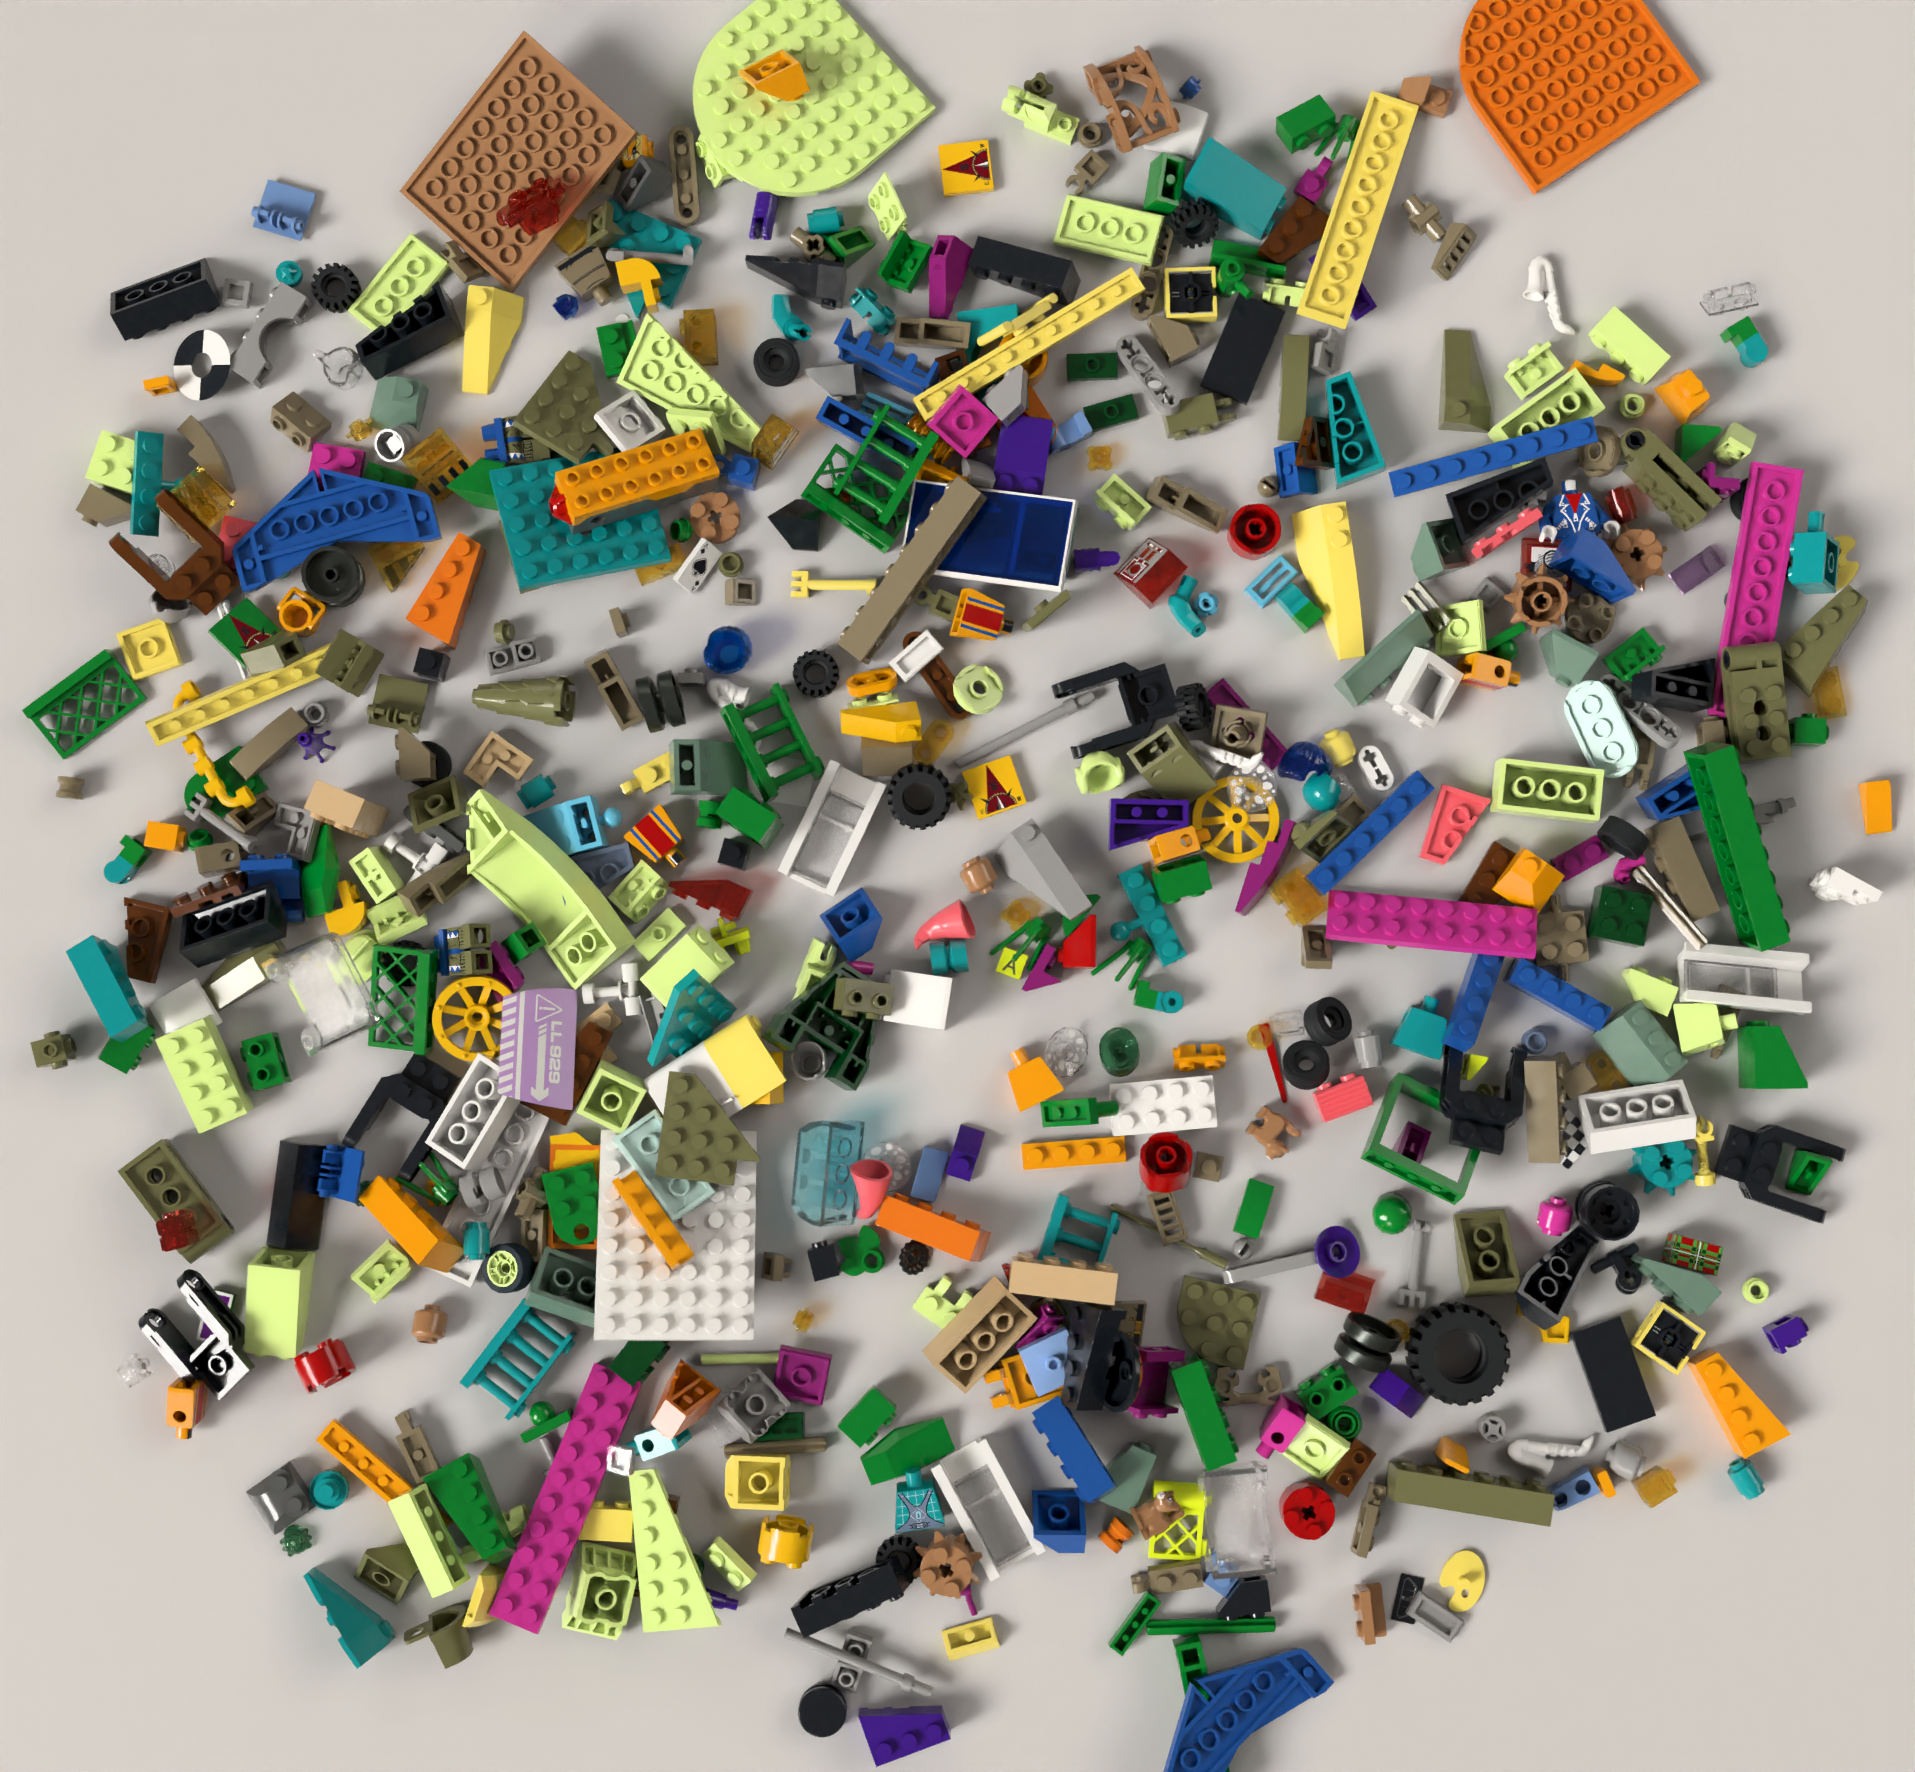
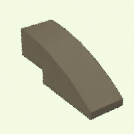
M897 317L894 343L896 346L915 348L968 349L971 323L922 317L920 319Z
M190 415L177 429L195 446L188 454L226 490L233 493L235 491L233 476L224 454L205 427Z
M1163 475L1154 478L1144 499L1176 517L1216 534L1219 533L1229 510L1189 487H1182Z
M605 648L585 659L584 664L621 730L623 731L643 720L644 716L608 650Z
M290 707L251 739L230 760V764L248 781L285 754L288 747L298 741L297 737L299 734L308 733V724Z
M470 853L460 855L432 868L399 890L397 894L406 911L420 917L435 903L445 904L474 880L475 877L472 874L467 875Z

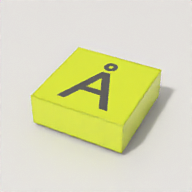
M1004 947L995 971L1020 980L1028 956L1022 954L1014 962L1012 957L1017 951Z

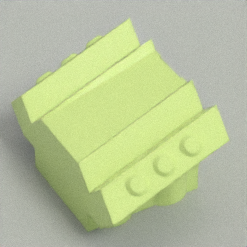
M581 1541L577 1548V1560L573 1565L572 1580L566 1596V1608L562 1613V1628L613 1640L618 1639L622 1633L623 1625H627L637 1582L634 1577L637 1568L636 1553Z

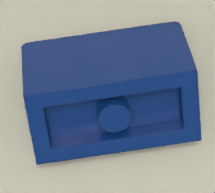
M1298 442L1274 448L1280 498L1286 499L1300 494H1318L1315 469L1295 466Z

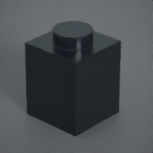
M419 647L413 672L420 677L444 683L451 658L444 653Z
M724 838L717 862L720 865L745 871L752 847L746 843Z
M827 1240L812 1243V1248L807 1250L814 1282L839 1276L841 1271L834 1243L827 1244Z

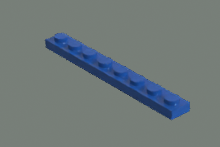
M1590 416L1388 473L1394 497H1399L1596 443L1598 438L1593 417Z

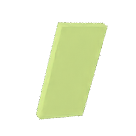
M1067 194L1054 238V245L1151 266L1165 218L1159 214Z
M410 233L348 309V312L372 331L380 325L387 326L391 323L393 315L399 311L404 313L415 304L413 300L419 295L424 297L433 290L431 286L439 282L450 269L448 266L449 262Z

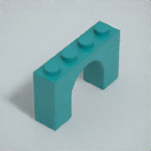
M1017 304L957 312L958 321L971 323L969 347L964 349L969 364L977 360L983 348L977 344V339L1005 321L1010 322L1022 314ZM1000 382L991 383L977 392L979 401L993 414L995 413L982 399L985 397V392L992 385H998ZM1027 390V401H1026V410H1025V411L1029 410L1028 390Z

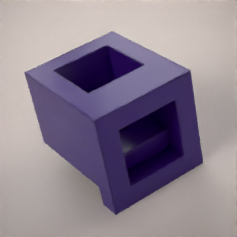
M1788 1314L1762 1327L1773 1350L1781 1354L1787 1352L1785 1347L1791 1348L1802 1342L1801 1339L1806 1337V1332L1809 1331L1805 1321L1801 1317L1799 1318L1792 1314Z

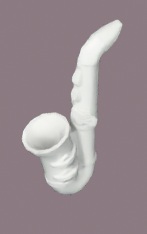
M1535 257L1528 268V285L1522 296L1531 301H1541L1544 299L1545 303H1548L1549 317L1552 319L1555 329L1564 334L1574 335V329L1562 321L1561 306L1555 286L1552 263L1547 257Z
M719 677L711 679L706 686L709 698L721 708L732 702L736 709L738 708L737 704L745 708L752 694V687H739L727 679ZM749 717L745 719L743 723L747 731L754 732L758 730L755 723L750 721ZM762 739L756 742L755 747L757 751L761 745Z
M1189 741L1213 778L1225 766L1222 763L1236 765L1238 768L1253 769L1260 763L1264 755L1263 752H1260L1249 759L1227 750L1210 746L1203 741Z
M1591 1435L1580 1446L1517 1439L1509 1445L1508 1454L1517 1465L1534 1470L1544 1480L1554 1464V1460L1545 1458L1546 1455L1551 1457L1557 1455L1561 1457L1568 1456L1569 1458L1586 1456L1592 1447L1594 1436Z

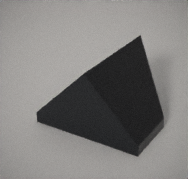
M795 499L767 517L793 550L818 552L821 510L807 500Z

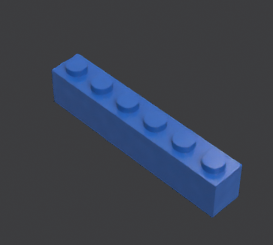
M1418 770L1411 773L1368 817L1302 879L1320 897L1324 896L1435 788Z

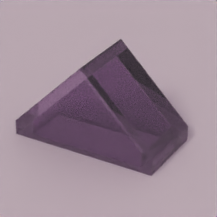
M1710 545L1669 573L1668 576L1681 594L1684 595L1725 565Z

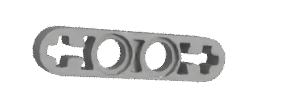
M1130 335L1118 339L1116 346L1118 358L1157 410L1166 416L1177 413L1180 408L1178 392L1140 342ZM1126 346L1127 348H1132V358L1130 351L1128 349L1123 350V347ZM1139 362H1144L1148 365V368L1140 371L1134 366ZM1157 380L1162 385L1159 388L1153 389L1148 386V383ZM1164 393H1165V398L1167 399L1168 402H1172V401H1173V404H1172V405H1170L1169 403H1165V404H1164V396H1163Z
M1603 675L1599 679V681L1610 685L1616 696L1618 693H1621L1617 700L1629 722L1663 748L1670 749L1677 745L1682 737V731L1678 725L1651 704L1632 701L1635 707L1628 708L1622 703L1623 699L1631 700V688L1614 675ZM1650 715L1655 723L1647 724L1643 721L1642 716ZM1660 724L1662 727L1657 731L1656 728ZM1668 733H1670V734H1672L1673 736H1670L1669 738H1667L1665 735H1667Z
M1309 1249L1222 1270L1224 1284H1231L1318 1264L1315 1256V1249Z

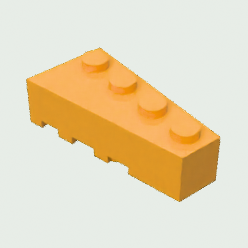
M378 1175L360 1196L359 1200L418 1265L448 1273L464 1254L463 1245L421 1207L412 1195L406 1193L401 1188L402 1184L397 1182L394 1177L386 1178Z
M1707 1349L1687 1361L1692 1374L1735 1454L1746 1459L1791 1435L1718 1352Z

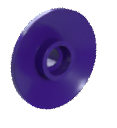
M1331 1226L1324 1229L1317 1237L1315 1256L1320 1268L1327 1275L1334 1278H1344L1356 1270L1360 1260V1249L1356 1238L1348 1229L1341 1226Z

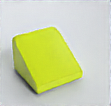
M1465 1054L1461 1079L1471 1080L1487 1062L1489 1057Z

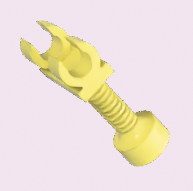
M1697 1115L1696 1138L1693 1140L1696 1141L1699 1171L1694 1174L1696 1186H1711L1716 1184L1715 1172L1709 1169L1706 1141L1714 1140V1135H1712L1713 1125L1710 1121L1706 1119L1704 1121L1701 1116ZM1706 1122L1707 1128L1706 1130H1703Z

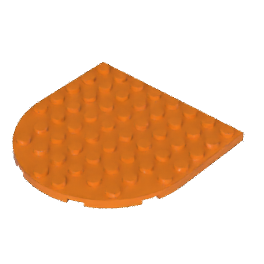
M1478 0L1468 15L1460 38L1458 53L1459 72L1466 97L1478 118L1533 195L1698 86L1701 82L1643 0Z

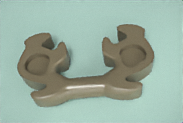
M1265 1365V1369L1269 1371V1374L1262 1377L1260 1372L1257 1373V1384L1262 1386V1390L1257 1393H1239L1234 1391V1387L1239 1385V1375L1235 1372L1233 1377L1227 1376L1226 1373L1231 1370L1227 1366H1220L1215 1370L1216 1377L1213 1385L1216 1387L1218 1394L1228 1398L1221 1401L1225 1406H1235L1242 1403H1257L1263 1406H1270L1275 1404V1401L1268 1398L1278 1394L1283 1388L1279 1376L1280 1370L1273 1365Z

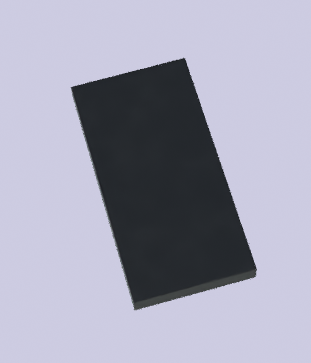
M1238 293L1200 387L1247 405L1286 311L1254 298L1246 299L1241 293Z
M1615 1316L1569 1332L1605 1432L1608 1433L1656 1416L1621 1316Z

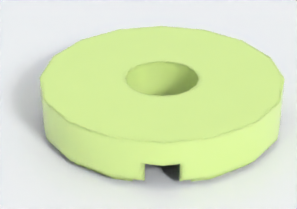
M979 664L966 666L955 677L953 683V692L958 704L973 714H986L993 711L1003 697V684L999 676L987 666H978ZM973 684L982 686L984 694L976 693L973 689Z

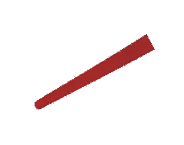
M1269 1023L1258 1025L1282 1102L1286 1103L1287 1097Z

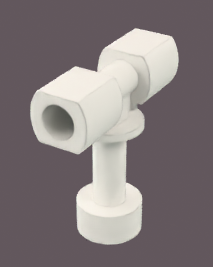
M393 832L383 845V849L390 854L398 852L414 863L412 869L415 872L408 883L437 865L442 864L450 854V851L442 844L435 842L428 854L423 852L419 855L404 845V838L396 832Z
M639 963L621 964L623 980H618V986L595 988L594 983L582 984L584 1004H593L596 1002V998L619 996L620 1001L625 1000L626 1016L643 1014L637 988V981H640Z

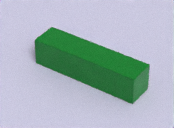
M1145 1591L1108 1642L1109 1647L1123 1656L1161 1604L1160 1599L1152 1595L1150 1591Z

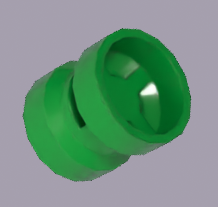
M699 800L698 809L700 810V816L696 820V826L721 829L722 821L715 813L721 803Z

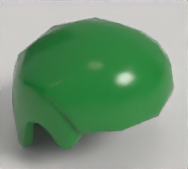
M1390 1192L1379 1196L1372 1209L1374 1225L1383 1233L1390 1235L1399 1234L1411 1222L1412 1210L1409 1201L1401 1194Z

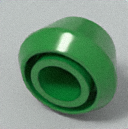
M1341 1405L1329 1413L1326 1425L1345 1440L1351 1441L1361 1432L1362 1419L1358 1411L1353 1407Z

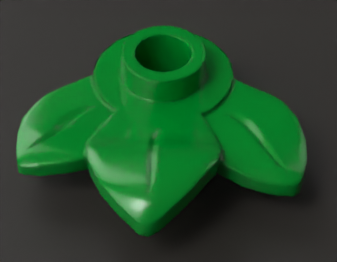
M863 1225L861 1227L859 1237L847 1236L839 1239L840 1250L847 1258L840 1267V1270L850 1276H858L865 1271L876 1273L883 1268L885 1256L879 1249L880 1238L869 1226ZM868 1256H876L877 1263L874 1265L869 1264L867 1261Z

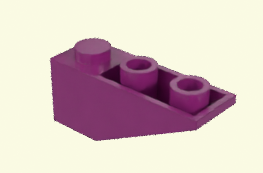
M938 235L929 257V317L931 319L948 320L969 267L968 262L973 248L955 235Z

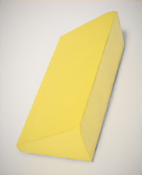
M992 1616L942 1630L947 1656L950 1661L1000 1647Z

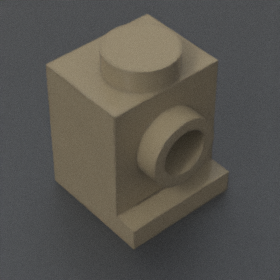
M1719 716L1704 717L1703 722L1695 725L1697 746L1711 741L1726 744L1728 730L1724 726L1723 720H1719Z

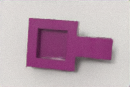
M1324 156L1315 172L1307 169L1293 193L1302 196L1315 205L1328 186L1329 182L1324 177L1331 168L1333 161Z

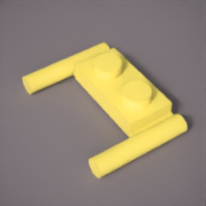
M1051 293L1024 309L1022 314L1012 321H1005L977 339V344L980 347H984L1001 336L1006 337L1013 332L1016 337L1028 329L1027 323L1031 322L1033 326L1046 318L1043 313L1052 308L1051 305L1058 301L1057 295Z

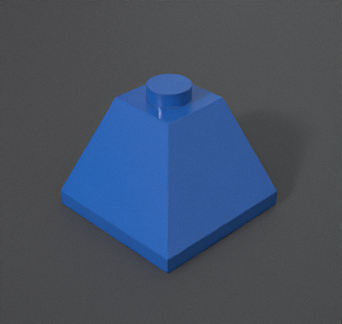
M862 887L819 915L850 963L873 948L883 919Z
M1032 1490L1033 1538L1057 1553H1085V1501L1082 1502L1076 1492L1072 1490Z

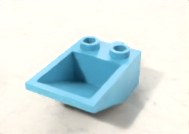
M592 795L566 801L523 816L549 837L569 857L609 847L604 825L614 828L622 822V813L617 808H607L601 815L597 797ZM586 808H588L589 810V817H585L584 810ZM592 833L595 834V842H592L590 839Z

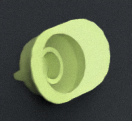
M365 929L358 931L338 952L334 959V971L342 983L357 986L365 983L372 976L373 945L379 944L374 930ZM380 952L381 962H384V958H382L383 953L386 954V952Z

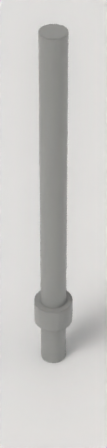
M1092 691L1075 699L1071 697L1063 701V705L955 759L960 769L1066 714L1070 716L1078 712V708L1094 701L1095 697Z
M787 1627L784 1638L896 1683L899 1685V1688L908 1692L913 1690L928 1697L932 1693L933 1687L915 1680V1676L908 1673L900 1674L813 1637L807 1636L803 1638L800 1632Z

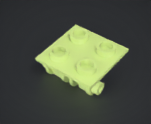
M884 172L868 195L870 208L875 212L879 221L880 230L885 234L887 241H890L896 232L898 234L901 230L907 232L906 227L908 225L905 221L907 218L906 213L887 172Z

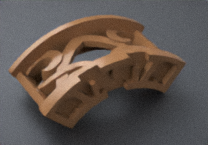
M1140 45L1134 47L1135 52L1096 67L1092 63L1083 66L1090 92L1095 96L1100 106L1108 109L1109 115H1106V119L1116 147L1123 154L1132 151L1133 148L1173 132H1178V123L1181 122L1178 110L1172 108L1162 80L1153 64L1150 52L1148 50L1144 51ZM1118 80L1119 83L1117 87H1109V85H1115V81ZM1124 81H1132L1147 88L1140 110L1129 101H1115V98L1123 90ZM1155 94H1156V96H1157V98H1158V101H1155V102H1154ZM1123 110L1130 111L1127 117L1121 115ZM1155 114H1162L1166 121V126L1151 131L1145 121L1146 118L1152 124L1158 125ZM1141 127L1145 135L1130 140L1129 138Z

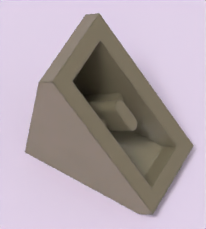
M264 791L255 796L256 803L249 808H245L243 805L238 806L226 815L245 835L256 836L276 815L278 805Z

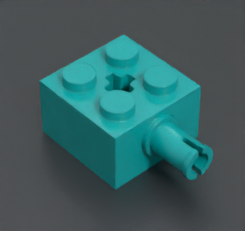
M1822 511L1808 512L1807 532L1795 533L1794 541H1791L1790 554L1793 556V563L1788 569V579L1792 585L1804 594L1836 593L1840 543L1829 533L1823 532L1825 512Z

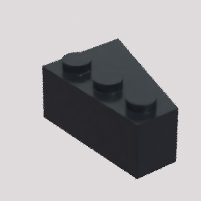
M1715 658L1632 675L1631 700L1692 713L1713 708Z

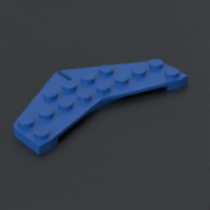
M319 468L325 490L321 491L317 473L313 469L234 545L233 557L242 591L247 594L263 588L304 563V560L312 551L322 546H332L337 542H433L443 539L432 499L421 491Z
M1298 1647L1193 1678L1209 1698L1206 1700L1199 1690L1189 1682L1163 1772H1226L1238 1747L1251 1733L1311 1697L1316 1698L1326 1692L1334 1681L1306 1650Z

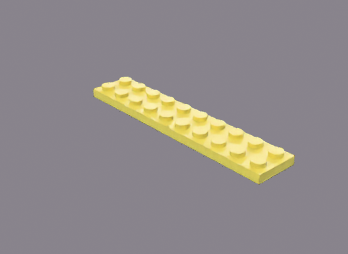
M1371 90L1296 314L1346 329L1419 105Z

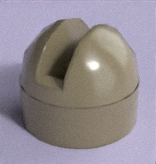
M1271 476L1263 477L1258 483L1257 490L1262 497H1273L1278 491V482ZM1264 481L1268 482L1270 485H1272V486L1274 487V490H1272L1269 486H1267V485L1264 484L1263 482H1264Z

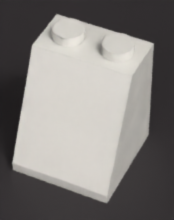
M891 969V975H885L884 983L894 984L891 1015L884 1016L883 1021L945 1030L953 978Z

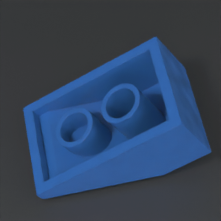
M1582 528L1563 538L1548 564L1560 573L1566 574L1568 578L1595 595L1601 596L1610 604L1627 598L1636 591L1606 542L1590 529Z

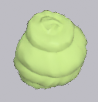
M1100 750L1087 754L1083 758L1080 767L1075 768V779L1082 794H1099L1113 790L1118 785L1125 783V769L1121 764V759L1119 757L1113 758L1107 751Z

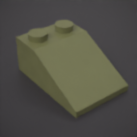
M1505 1209L1453 1214L1458 1274L1463 1297L1515 1293L1521 1279Z

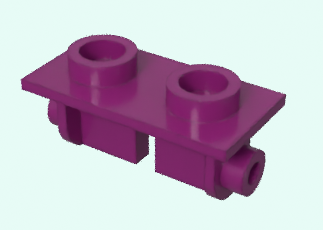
M1052 1303L1043 1304L1034 1313L1038 1318L1036 1323L1034 1322L1018 1339L1020 1342L1015 1345L1016 1348H1020L1056 1331L1059 1327L1058 1325L1066 1317L1056 1316V1308Z

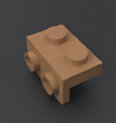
M1379 1582L1355 1585V1594H1352L1353 1608L1358 1613V1621H1355L1356 1635L1361 1638L1365 1645L1376 1644L1375 1637L1387 1635L1382 1586Z

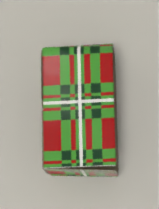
M1668 1233L1661 1261L1717 1276L1723 1248L1682 1235Z

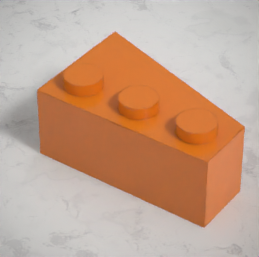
M681 1359L665 1385L651 1424L657 1428L661 1435L672 1440L707 1414L721 1390Z

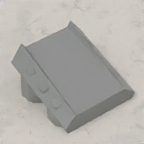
M759 1368L751 1372L716 1405L719 1413L728 1420L743 1437V1440L750 1444L762 1436L773 1423L792 1407L791 1403Z

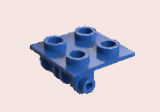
M327 1144L326 1149H323L322 1163L331 1164L321 1165V1168L330 1170L329 1173H319L320 1176L328 1177L319 1178L317 1188L319 1196H331L357 1203L358 1194L360 1193L361 1173L365 1163V1151L338 1144Z

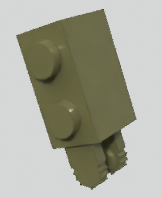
M1213 393L1181 399L1180 408L1177 413L1171 416L1162 414L1167 439L1183 440L1188 438L1189 434L1198 432L1199 435H1207L1214 432L1218 425L1235 421L1237 419L1235 413L1218 416L1216 410L1230 407L1234 404L1233 399L1214 400Z

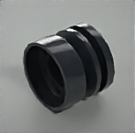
M1597 1180L1588 1183L1579 1191L1575 1199L1574 1211L1579 1223L1603 1240L1617 1241L1626 1238L1635 1230L1639 1222L1640 1209L1637 1200L1630 1192L1610 1181ZM1603 1203L1607 1205L1605 1207L1606 1212L1604 1214L1600 1212L1602 1210L1601 1205Z

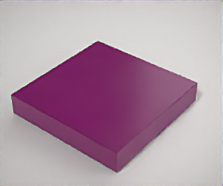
M781 1344L774 1386L787 1399L822 1406L832 1355Z

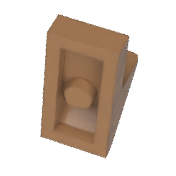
M1431 76L1403 79L1397 99L1419 105L1418 111L1444 118L1452 91L1431 85Z

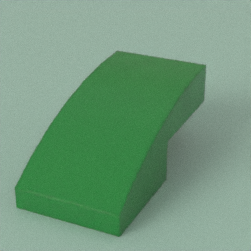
M1249 1178L1242 1203L1238 1208L1233 1232L1258 1239L1274 1186Z

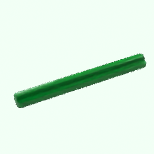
M1273 1616L1258 1618L1239 1617V1619L1234 1621H1225L1223 1618L1149 1619L1146 1623L1147 1635L1275 1632L1276 1620Z

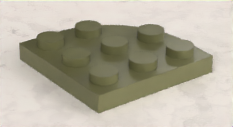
M1184 1275L1177 1305V1320L1185 1341L1194 1352L1205 1360L1243 1370L1261 1294Z

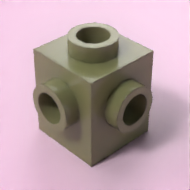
M53 1031L43 1034L44 1039L30 1043L37 1068L52 1066V1070L68 1066L67 1061L76 1059L77 1047L70 1034H60V1031Z

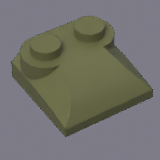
M1329 810L1318 815L1312 821L1298 822L1292 829L1291 838L1299 850L1320 862L1356 827L1335 810Z

